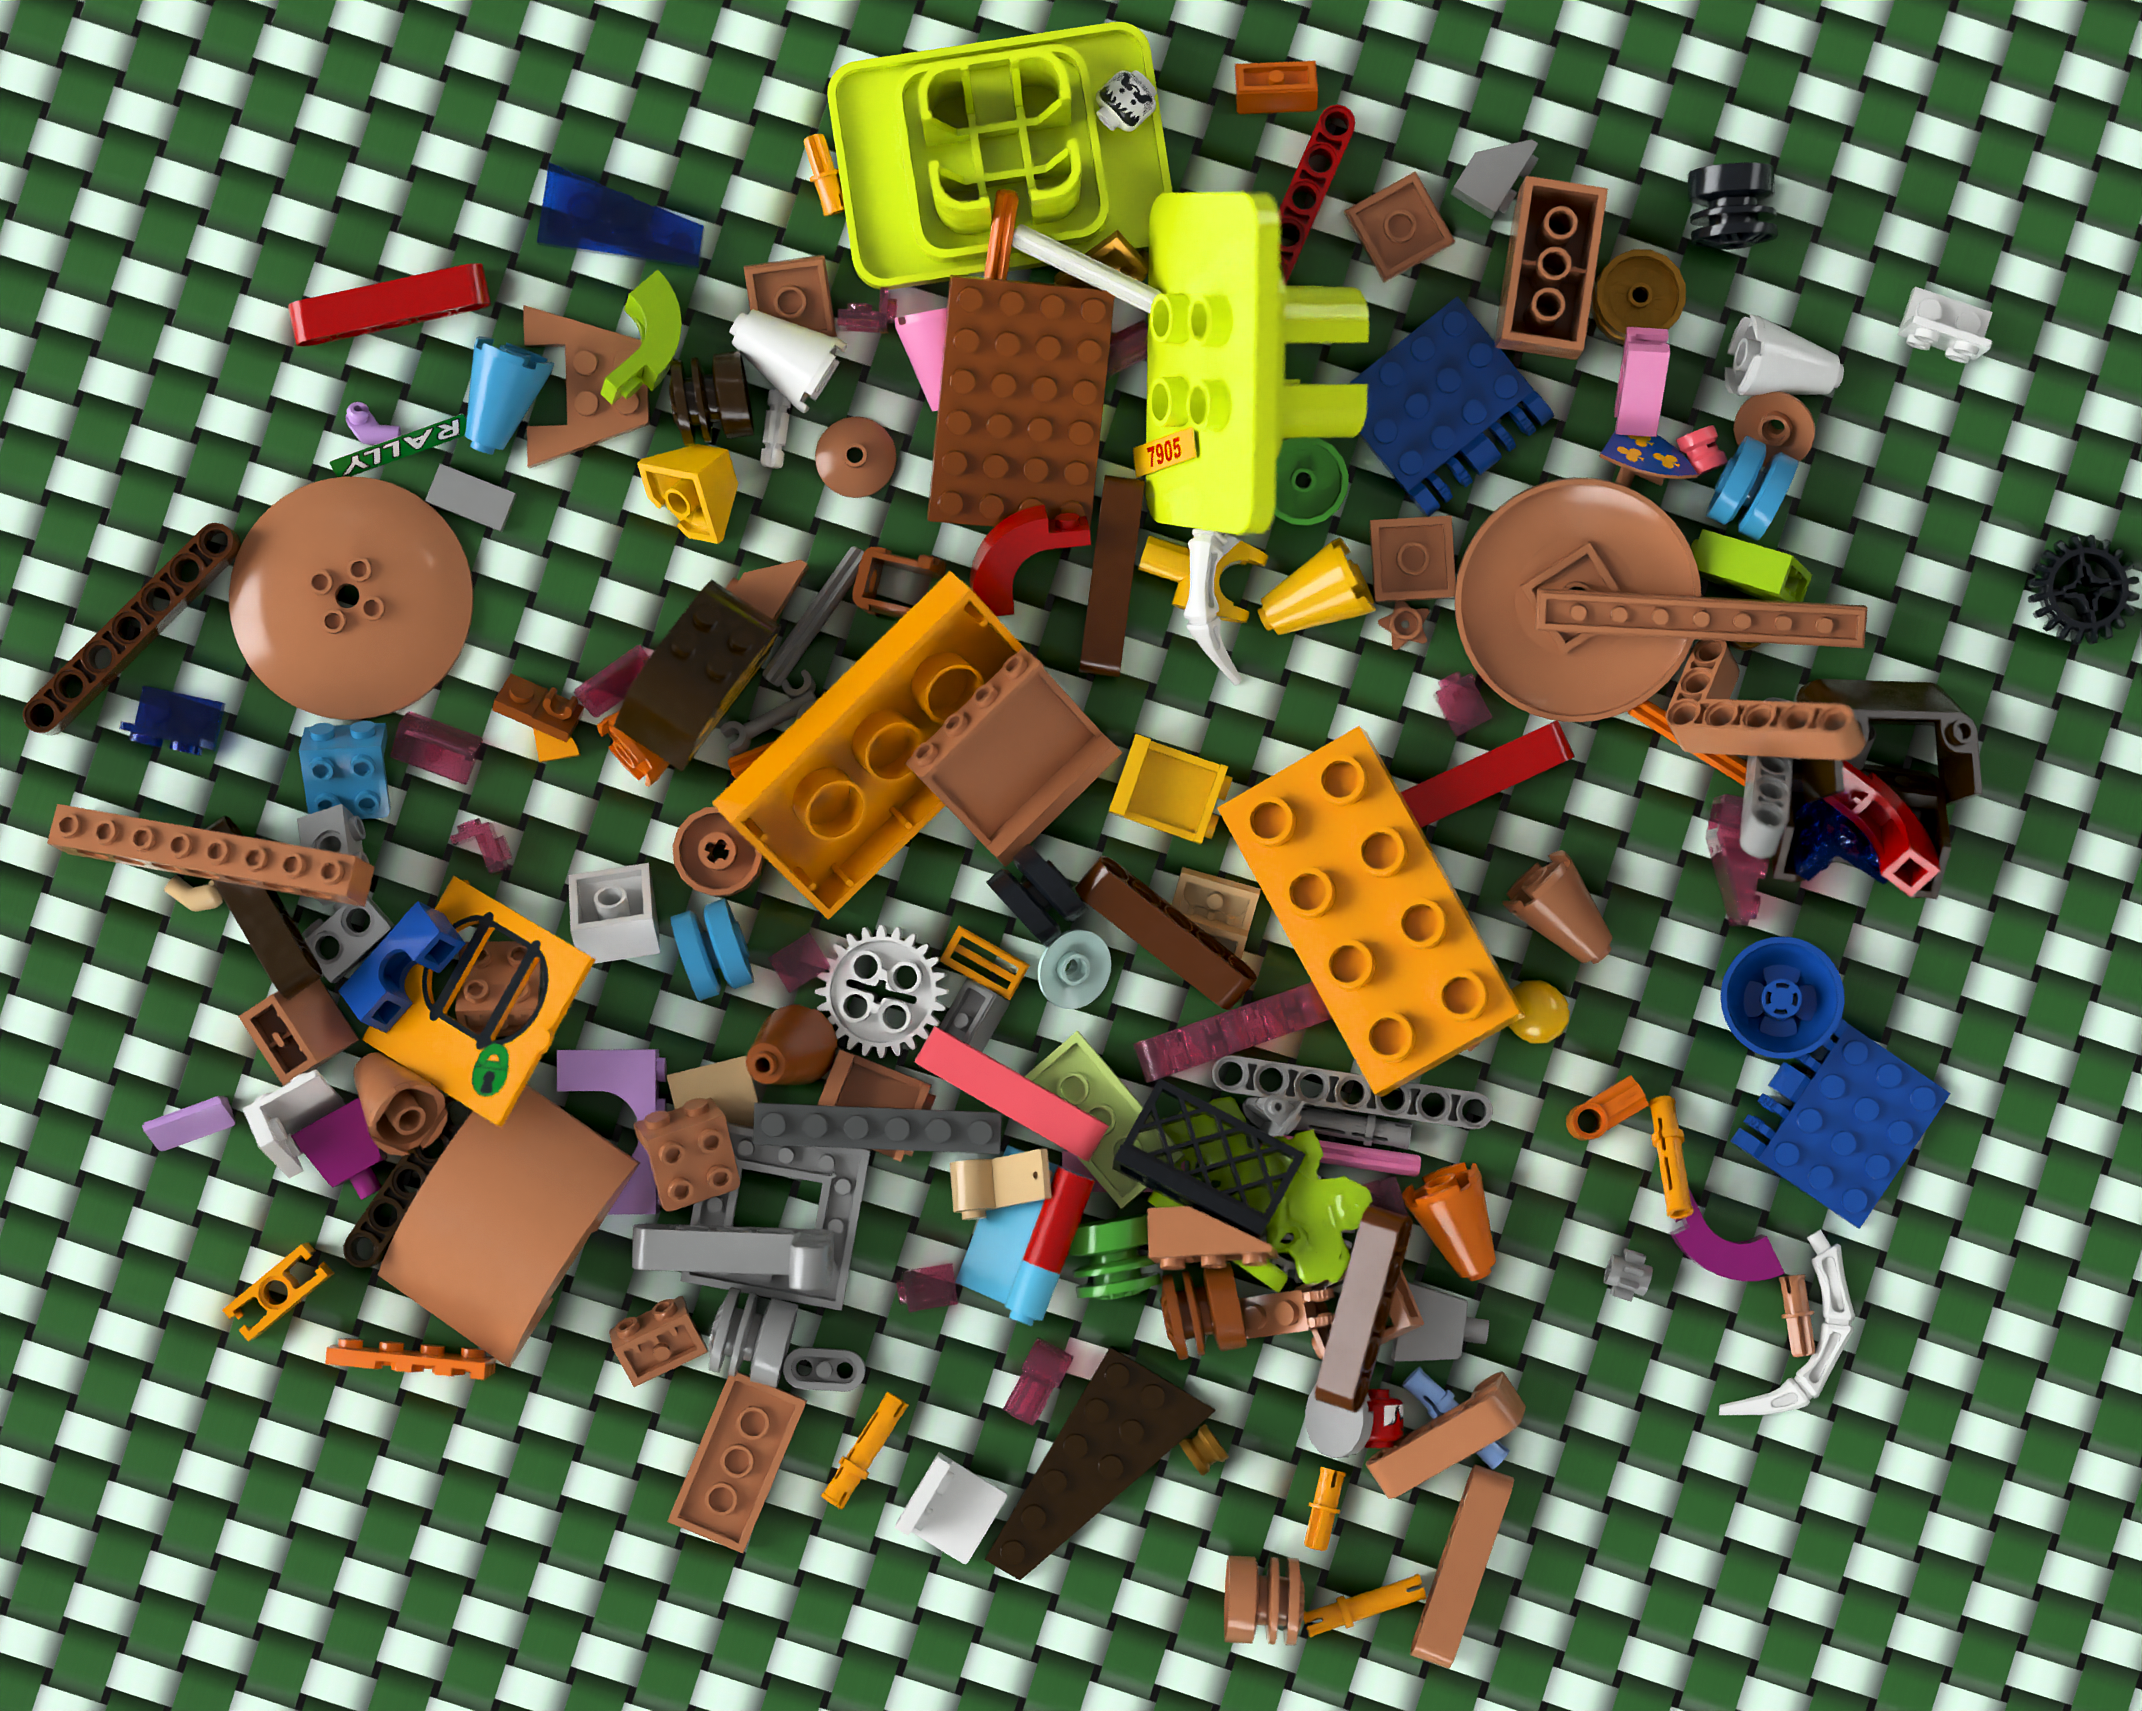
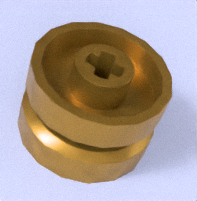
M1632 249L1616 256L1597 277L1592 292L1591 313L1597 327L1610 340L1624 345L1627 327L1669 330L1680 318L1686 303V284L1679 268L1667 256L1650 249ZM1633 291H1636L1637 297H1644L1645 301L1643 303L1636 302L1632 296Z

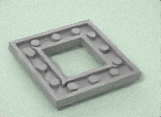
M727 1122L740 1182L743 1169L823 1183L815 1229L834 1232L833 1275L828 1287L820 1290L791 1288L790 1275L682 1271L680 1281L726 1290L733 1287L741 1289L742 1293L750 1294L752 1292L759 1296L842 1311L871 1149L753 1144L752 1126ZM740 1186L734 1191L695 1203L690 1225L733 1226Z

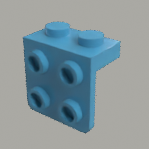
M358 721L352 725L336 726L330 723H318L304 728L299 747V756L308 815L339 804H343L354 816H359L360 819L385 818L389 815L391 806L384 763V752L388 739L386 723Z

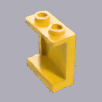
M1135 734L1108 813L1201 845L1204 837L1209 839L1213 837L1219 816L1212 814L1217 798L1225 801L1233 777L1226 775L1228 769L1226 765L1216 764Z

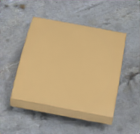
M1182 867L1172 906L1241 959L1261 889Z
M747 1055L666 1075L675 1109L683 1107L687 1101L692 1099L711 1098L724 1113L726 1122L753 1127L754 1103H760V1100L756 1093L753 1078L746 1067Z

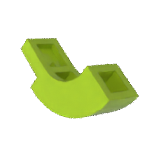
M658 269L628 295L624 311L633 319L639 329L641 346L605 377L600 394L611 405L622 396L625 399L633 396L643 383L653 391L665 378L671 367V361H673L681 336V312L671 285Z

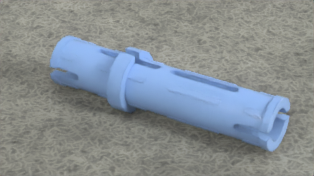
M1420 1366L1402 1384L1405 1389L1428 1409L1427 1414L1432 1419L1459 1405L1453 1399L1455 1395L1449 1389L1444 1391ZM1496 1440L1475 1453L1493 1470L1506 1458L1510 1450Z

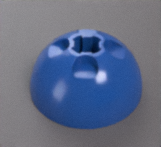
M1771 937L1748 946L1732 961L1722 982L1721 1008L1729 1029L1748 1049L1770 1058H1796L1818 1049L1835 1032L1844 1010V987L1834 963L1819 948L1798 938ZM1776 1009H1777V1010H1786L1787 1014L1785 1013V1011H1784V1012H1779V1011H1775V1010H1776Z

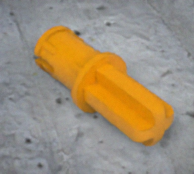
M822 133L808 136L804 139V145L814 174L809 179L811 183H815L824 217L842 213L845 211L839 169L834 168L825 136Z
M1320 1467L1314 1501L1308 1504L1309 1507H1312L1304 1540L1306 1547L1319 1551L1327 1550L1335 1514H1340L1341 1511L1337 1509L1346 1473Z

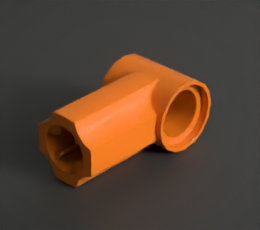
M1629 1075L1586 1102L1574 1106L1566 1117V1126L1568 1132L1574 1138L1592 1140L1649 1106V1103L1639 1083L1635 1081L1632 1075ZM1583 1110L1592 1112L1596 1117V1127L1591 1133L1582 1131L1578 1125V1117Z

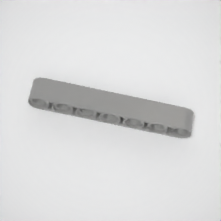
M1225 1055L1219 1058L1213 1064L1211 1070L1212 1080L1219 1089L1237 1094L1268 1097L1276 1094L1282 1096L1287 1101L1303 1100L1305 1104L1467 1129H1480L1486 1126L1491 1121L1493 1115V1106L1485 1095L1465 1090L1408 1082L1398 1088L1403 1095L1401 1105L1394 1110H1388L1383 1106L1381 1096L1374 1094L1364 1075L1235 1055ZM1226 1062H1235L1241 1068L1242 1076L1234 1085H1225L1219 1078V1069ZM1267 1068L1277 1069L1282 1076L1281 1085L1275 1091H1265L1259 1083L1260 1074ZM1308 1074L1317 1075L1322 1082L1321 1092L1312 1098L1305 1097L1300 1090V1082ZM1349 1080L1357 1081L1362 1087L1363 1094L1361 1099L1354 1104L1346 1103L1340 1094L1342 1085ZM1435 1092L1441 1096L1443 1108L1439 1114L1428 1116L1422 1109V1100L1427 1094ZM1470 1099L1479 1100L1483 1106V1115L1475 1122H1468L1462 1114L1463 1105Z

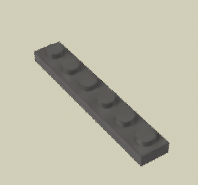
M754 1103L753 1144L1000 1154L1002 1113Z

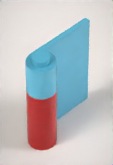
M1007 1145L1003 1156L1025 1151ZM1049 1162V1171L1053 1173L1050 1179L1051 1198L986 1211L987 1218L979 1219L955 1281L957 1284L1005 1304L1004 1307L1011 1310L1010 1318L1030 1326L1033 1325L1035 1319L1040 1321L1044 1319L1095 1184V1180L1052 1162Z

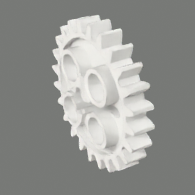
M879 925L876 937H873L868 927L862 928V940L860 941L852 933L847 934L849 947L845 948L838 943L834 944L833 947L838 954V958L824 957L823 959L831 968L830 972L817 973V977L827 982L826 987L815 990V994L826 996L827 1002L819 1005L817 1010H829L831 1016L827 1019L832 1025L837 1024L839 1027L835 1032L837 1039L845 1035L849 1036L847 1049L849 1050L853 1049L858 1043H862L863 1056H868L872 1047H876L879 1058H884L889 1046H891L896 1056L902 1055L903 1042L912 1050L916 1049L917 1042L914 1036L919 1035L927 1040L929 1032L925 1026L927 1024L939 1026L941 1023L933 1015L934 1011H944L947 1009V1006L937 1001L938 996L949 993V989L938 987L937 981L947 976L946 972H934L933 967L941 960L940 957L927 959L925 955L931 945L927 943L916 948L914 945L917 934L915 933L908 936L906 940H902V928L900 927L895 928L891 937L887 936L885 925ZM863 955H870L877 961V972L871 978L863 977L858 971V961ZM904 965L912 967L917 974V981L910 989L900 986L897 981V972ZM853 979L871 986L881 985L884 980L886 981V989L915 996L917 1002L912 1004L893 997L883 998L879 1002L877 1001L878 994L849 987L847 981ZM854 994L862 996L867 1002V1011L862 1017H854L848 1012L847 1002ZM892 1005H899L906 1012L907 1019L901 1028H894L887 1022L886 1013Z

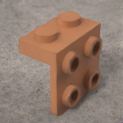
M711 1098L692 1099L687 1101L683 1107L668 1112H652L644 1120L633 1123L637 1139L648 1152L660 1204L664 1210L674 1211L734 1191L740 1186V1178L726 1118Z

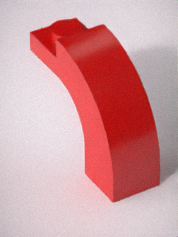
M1039 505L1023 509L1005 518L988 533L976 552L970 573V589L995 616L1015 615L1013 580L1018 568L1027 558L1043 550L1091 545L1087 517H1079L1076 513H1063L1057 515L1055 519L1048 520L1045 505Z
M1842 760L1844 791L1824 798V800L1848 817L1866 835L1877 853L1881 875L1912 897L1940 872L1938 855L1928 833L1906 803L1873 772L1866 776L1849 762Z

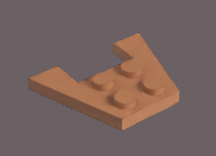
M523 305L524 346H565L567 425L527 426V463L529 469L650 425L649 388L644 383L633 396L628 399L622 396L612 405L600 394L605 377L639 349L641 340Z

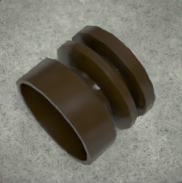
M740 350L713 354L711 374H704L698 357L691 358L692 377H686L682 360L671 361L670 402L675 425L678 426L685 446L696 445L695 426L701 425L705 443L712 442L713 423L721 422L727 439L754 435L750 395Z

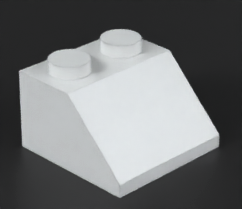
M649 863L568 875L570 931L574 947L595 958L594 964L660 954L659 923Z

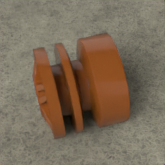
M1227 1262L1226 1267L1204 1268L1203 1286L1196 1288L1188 1270L1182 1271L1185 1290L1180 1291L1175 1290L1172 1273L1162 1275L1161 1308L1167 1338L1172 1343L1178 1360L1188 1358L1185 1340L1195 1338L1198 1356L1205 1355V1336L1212 1334L1221 1352L1247 1347L1243 1318L1230 1262Z

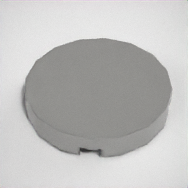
M1315 1387L1313 1388L1308 1397L1305 1420L1310 1441L1319 1453L1329 1458H1346L1350 1455H1356L1364 1448L1370 1438L1373 1426V1412H1368L1367 1401H1371L1368 1393L1359 1412L1354 1413L1316 1400Z

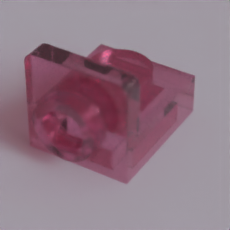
M880 288L879 311H872V305L863 303H849L848 310L838 309L837 326L839 331L888 334V324L895 323L894 318H897V299L890 298L889 288Z
M1457 671L1438 681L1441 689L1433 694L1455 738L1493 718L1474 683L1475 678L1472 673L1462 677L1461 673Z
M953 1263L904 1270V1280L896 1281L900 1305L907 1304L909 1313L959 1303Z

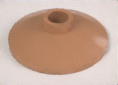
M1770 392L1754 395L1743 403L1735 417L1734 436L1738 446L1747 435L1766 444V457L1762 465L1763 467L1766 466L1772 456L1779 452L1800 462L1808 454L1814 443L1815 423L1809 409L1799 399L1785 392ZM1771 420H1779L1784 424V428L1775 429L1771 424Z
M848 417L833 423L821 435L816 447L815 462L822 481L832 491L849 498H862L875 494L889 482L896 466V449L891 436L880 424L868 418ZM854 448L860 449L863 452L862 459L857 463L850 462L847 458L848 452Z

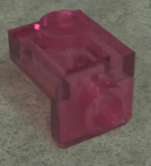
M480 818L473 819L458 825L459 833L450 836L452 844L457 846L476 839L489 874L496 875L510 869L507 860L512 858L510 847L504 835L497 836L492 823L486 822L482 824Z

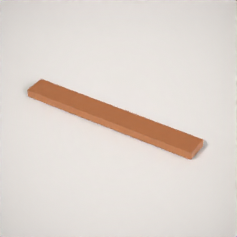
M1538 588L1535 630L1864 648L1868 607L1865 605Z

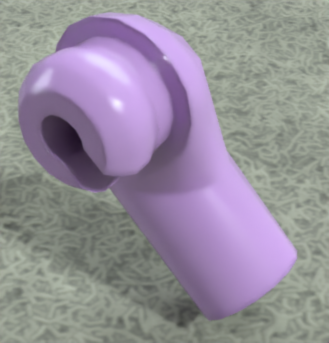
M354 402L348 406L346 414L347 425L361 443L376 445L401 436L400 426L379 425L366 404Z

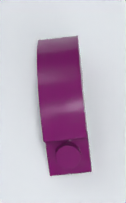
M1689 1189L1693 1214L1685 1218L1674 1219L1675 1222L1682 1220L1684 1226L1670 1232L1680 1250L1690 1260L1709 1272L1738 1281H1761L1785 1274L1767 1236L1760 1234L1749 1240L1739 1242L1726 1241L1718 1237L1706 1224Z

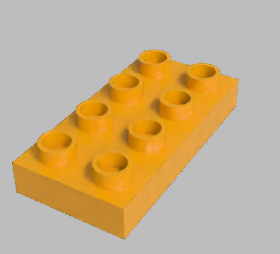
M949 571L720 794L712 804L829 920L945 807V804L921 781L905 762L914 754L918 746L927 742L943 726L949 716L956 713L973 697L974 692L980 686L986 684L1002 669L1004 663L1010 657L1016 655L1024 647L980 598L956 575Z
M1358 726L1217 807L1375 1095L1385 1096L1525 1017L1522 1008L1368 733L1363 728Z

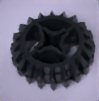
M2073 535L2069 537L2068 546L2062 540L2054 543L2055 553L2050 550H2045L2041 553V557L2047 565L2036 563L2032 566L2034 573L2041 576V579L2033 578L2028 580L2027 585L2029 587L2038 589L2037 594L2028 597V602L2036 603L2040 601L2042 608L2036 610L2033 616L2036 619L2044 615L2049 618L2043 625L2045 631H2050L2057 625L2059 628L2056 633V639L2064 640L2071 631V642L2073 645L2081 644L2084 635L2088 644L2092 645L2098 642L2099 634L2105 640L2112 638V627L2118 630L2126 627L2125 620L2121 615L2127 617L2134 615L2135 610L2126 602L2139 600V593L2129 591V586L2138 584L2139 578L2135 576L2127 578L2126 571L2131 570L2134 567V563L2129 561L2122 565L2118 560L2124 554V550L2121 548L2109 554L2110 540H2103L2096 548L2094 535L2086 536L2083 545L2078 535ZM2071 558L2072 568L2069 569L2068 583L2065 586L2053 589L2057 571L2065 561ZM2085 558L2101 565L2110 578L2096 577L2092 573L2090 564L2085 563ZM2081 584L2090 588L2100 587L2091 591L2086 596L2082 593L2077 594V592L2066 593ZM2113 591L2110 608L2101 619L2096 621L2095 611H2098L2100 595ZM2067 601L2075 607L2077 616H2081L2082 622L2067 616L2060 609L2057 602Z

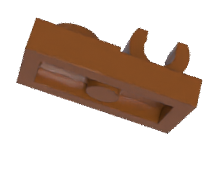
M510 673L494 700L492 711L564 742H568L583 716L585 706L578 704L577 697L573 695L570 700L557 695V689L554 687L548 691V689Z

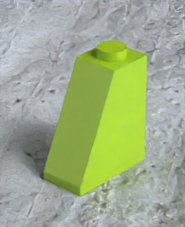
M1702 529L1699 539H1695L1690 547L1697 563L1699 577L1761 600L1803 602L1812 578V574L1793 555Z

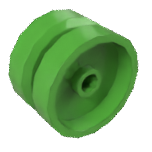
M1283 438L1281 450L1276 459L1274 509L1276 517L1290 524L1310 526L1327 520L1340 508L1348 492L1349 474L1344 458L1333 445L1320 438ZM1299 473H1308L1309 476L1307 478L1311 481L1307 487H1298L1296 485L1295 479Z

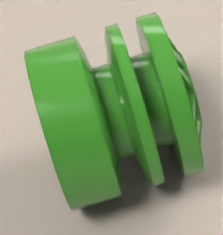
M1148 1214L1116 1217L1079 1224L1069 1253L1073 1256H1089L1090 1264L1075 1269L1073 1276L1075 1278L1092 1276L1093 1282L1077 1286V1298L1090 1297L1100 1300L1122 1298L1140 1294L1142 1291L1162 1283L1160 1272L1141 1273L1142 1267L1155 1264L1148 1258V1255H1138L1137 1250L1138 1247L1148 1244Z

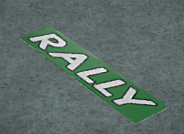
M459 414L331 460L329 463L336 477H351L465 436L466 418L464 414Z

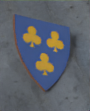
M1614 431L1599 456L1621 466L1615 483L1628 488L1631 487L1635 475L1659 486H1662L1665 478L1686 479L1697 478L1698 476L1689 460L1676 447L1659 435L1657 437L1618 435Z

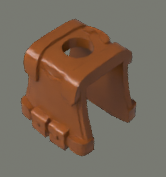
M867 548L859 564L853 587V601L856 606L873 616L879 617L880 614L901 619L911 609L910 607L875 600L884 565L942 579L945 576L947 564L933 556L920 555L918 559L892 554V551L886 548Z

